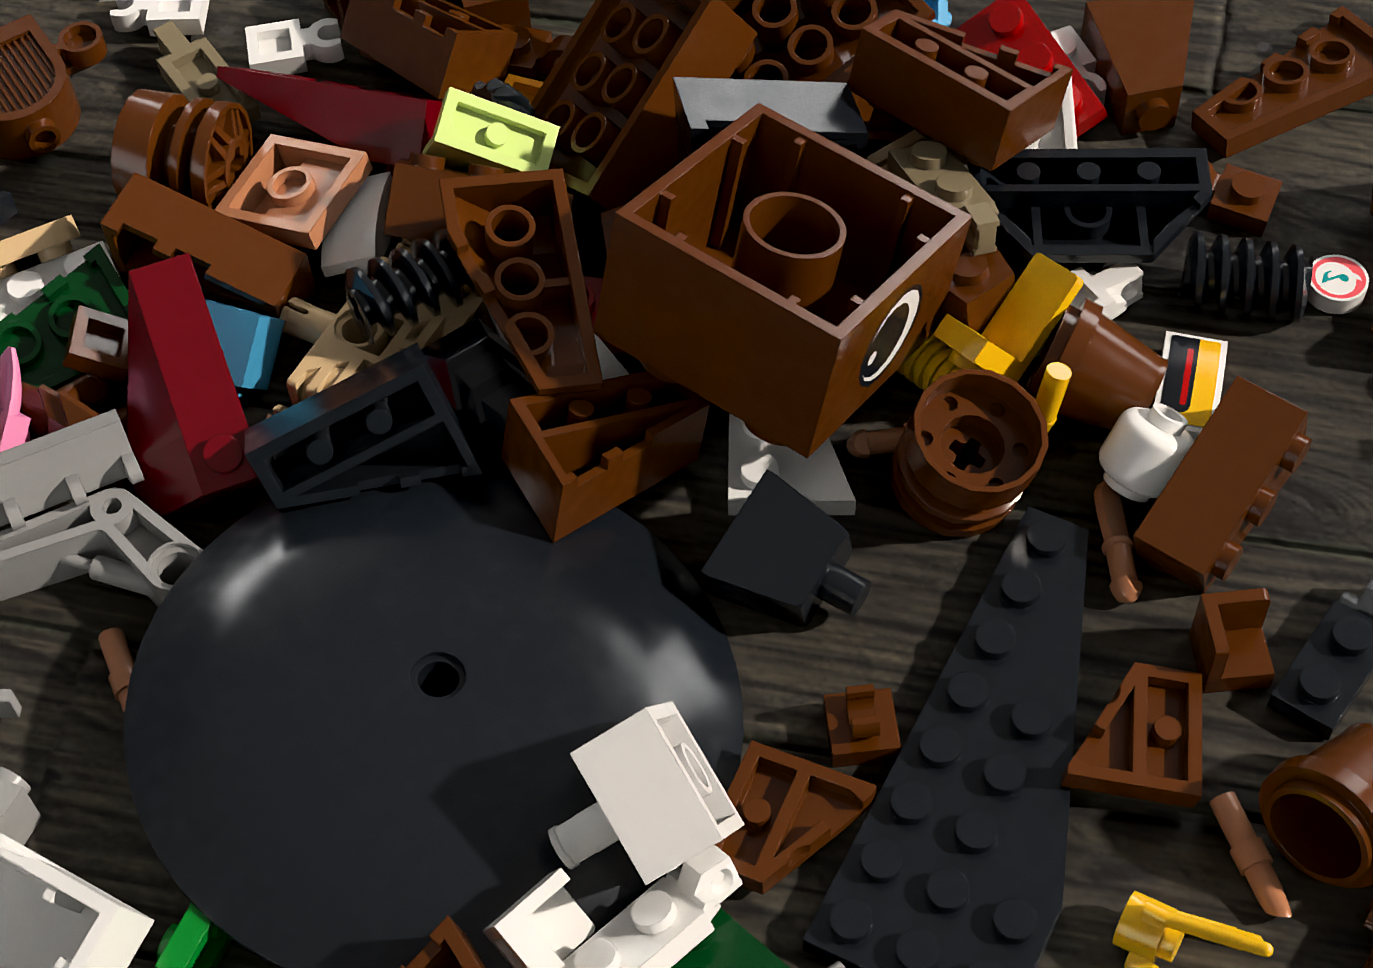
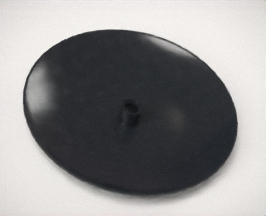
M479 460L483 472L480 475L462 477V473L421 480L422 485L401 488V484L361 490L358 496L277 509L271 500L256 508L229 527L206 547L176 580L157 609L143 637L130 676L124 712V752L128 780L141 825L157 858L179 890L212 924L237 944L278 968H399L401 965L406 968L432 940L429 935L447 915L467 935L487 968H512L483 933V930L546 875L559 868H562L570 878L563 887L595 925L594 933L582 943L584 944L663 876L666 878L667 873L645 885L620 840L583 860L579 866L572 870L565 866L551 844L548 830L553 826H559L597 802L570 753L645 707L673 701L726 793L741 761L744 737L743 699L738 670L727 635L711 602L693 575L664 543L642 524L617 507L553 543L506 464ZM434 689H444L451 692L450 695L444 697H432L425 693Z

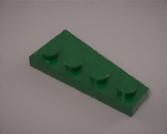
M100 243L83 255L85 262L64 278L59 274L41 288L42 295L16 316L11 312L0 321V356L8 346L16 348L21 382L36 387L44 384L53 390H57L83 374V372L62 366L72 318L78 305L128 320V290Z

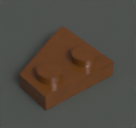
M1135 662L1115 695L1095 722L1081 747L1067 765L1061 776V786L1194 808L1202 797V673Z
M751 740L727 791L728 797L745 825L715 845L731 858L739 878L742 880L743 884L741 887L764 895L868 811L876 799V785Z

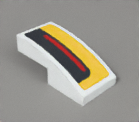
M1166 331L1161 357L1169 362L1164 378L1154 397L1153 404H1164L1182 414L1188 421L1185 430L1195 441L1220 403L1228 341Z

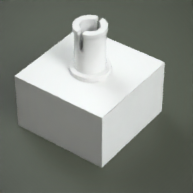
M673 701L645 707L570 753L597 802L559 826L556 825L550 828L548 835L555 852L565 866L571 870L579 866L583 860L620 840L645 885L720 842L745 824Z

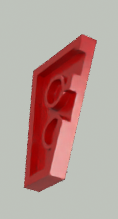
M996 0L956 28V30L966 33L963 43L998 55L1001 45L1019 50L1018 62L1051 73L1055 63L1072 68L1071 76L1077 138L1109 117L1103 104L1027 0Z

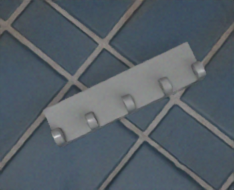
M115 409L0 452V527L10 523L13 531L26 526L24 517L71 499H74L76 506L89 502L86 493L128 478L132 485L145 480Z

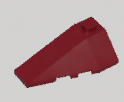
M217 66L216 77L340 147L366 152L371 162L386 164L385 172H390L392 176L395 162L400 159L409 161L410 152H423L424 147L433 136L443 99H437L429 95L378 89L370 91L363 85L331 81L316 82L314 78L243 67Z
M182 254L130 270L128 281L127 438L145 479L133 484L137 498L164 520L264 488L245 456L244 430L249 428L190 254Z

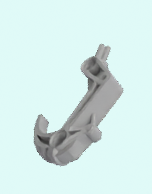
M116 487L105 489L88 496L89 502L76 506L75 502L25 521V527L15 531L11 527L0 532V601L89 573L92 580L147 595L159 608L176 580L203 549L194 544L129 491ZM0 689V718H20L22 706L11 689Z

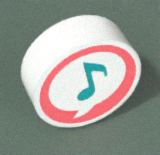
M1343 255L1320 257L1313 262L1312 279L1307 300L1315 308L1326 313H1350L1363 303L1369 286L1368 273L1359 262Z

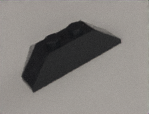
M1206 148L1024 149L992 172L984 167L973 165L966 160L967 170L992 198L999 211L997 216L1000 220V226H997V230L1029 262L1036 253H1042L1056 263H1153L1211 201L1213 194Z

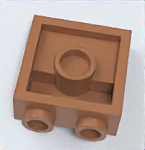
M270 134L214 210L285 244L316 250L373 168L367 153L364 151Z

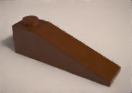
M563 168L439 179L447 239L538 396L602 389L603 378Z

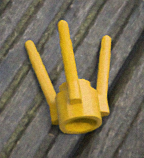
M1134 891L1129 898L1119 919L1112 941L1113 945L1129 952L1124 968H1160L1155 964L1158 957L1171 963L1177 954L1185 933L1261 957H1270L1273 954L1272 945L1263 941L1260 935L1178 911L1138 891Z

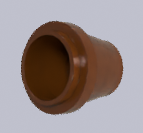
M1085 298L1078 308L1070 304L1051 332L1030 374L1025 390L1036 399L1047 365L1052 362L1063 363L1071 369L1072 374L1057 416L1112 430L1119 416L1125 410L1131 407L1149 409L1164 378L1169 361L1102 313V305Z
M1371 723L1351 725L1341 734L1308 755L1294 756L1284 760L1264 780L1259 792V808L1263 822L1271 840L1281 854L1296 868L1310 877L1345 888H1363L1373 884V724Z

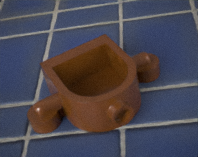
M31 14L0 27V158L8 160L34 158L59 147L73 134L80 121L81 108L70 76L98 64L107 54V45L102 31L97 24L89 21L72 23L60 32L56 44H52Z

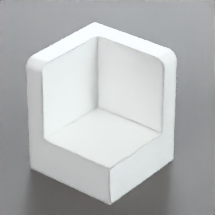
M562 868L546 875L483 930V933L512 968H562L565 966L562 960L594 933L595 925L563 887L570 878Z

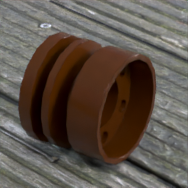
M137 89L127 98L121 109L112 138L110 162L112 182L117 196H119L133 173L136 172L207 207L215 209L253 157L252 127L247 111L240 103L215 102L210 98H194L189 102L183 94L151 89Z
M964 368L940 376L923 391L890 459V485L901 508L920 526L943 536L970 538L993 530L1012 512L1023 491L1029 486L1041 467L1048 449L1047 421L1034 397L1015 380L992 370Z

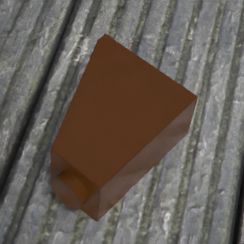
M1094 0L1086 2L1080 38L1097 60L1095 74L1102 77L1106 83L1105 101L1120 135L1154 131L1160 128L1175 126L1184 82L1195 0Z

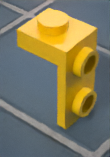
M1036 253L982 334H979L951 315L946 314L933 335L953 348L947 359L960 369L992 370L1018 382L1082 288L1083 280L1042 253Z

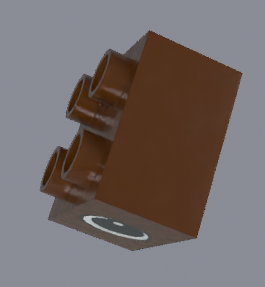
M757 103L615 212L594 334L640 360L643 368L657 377V379L667 383L680 384L744 421L748 430L759 439L773 445L787 446L808 459L933 335L937 328L973 216L765 105Z

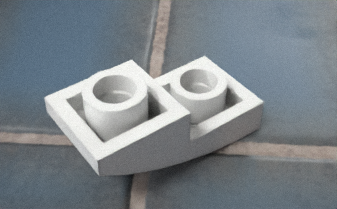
M390 172L368 176L323 239L321 269L325 277L344 274L346 269L351 267H358L367 274L366 266L368 260L385 255L393 239L392 236L383 234L392 183Z

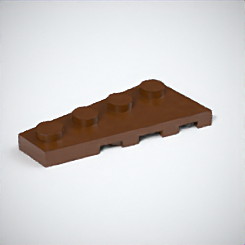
M1343 5L1330 13L1329 23L1324 27L1317 29L1312 26L1297 37L1296 46L1286 54L1280 55L1275 52L1262 61L1260 72L1252 78H1238L1192 111L1191 129L1224 158H1228L1372 95L1373 28Z

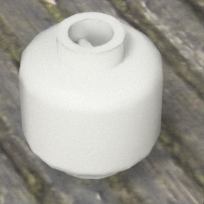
M1160 403L1153 404L1151 409L1131 407L1125 410L1119 416L1099 451V461L1105 470L1103 474L1105 482L1120 495L1133 501L1147 502L1149 498H1158L1194 443L1193 438L1185 430L1188 425L1186 418L1173 408Z

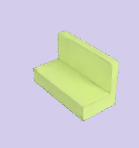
M449 87L443 98L433 136L424 147L422 154L446 158L444 168L468 172L469 163L505 169L504 173L548 170L560 126Z

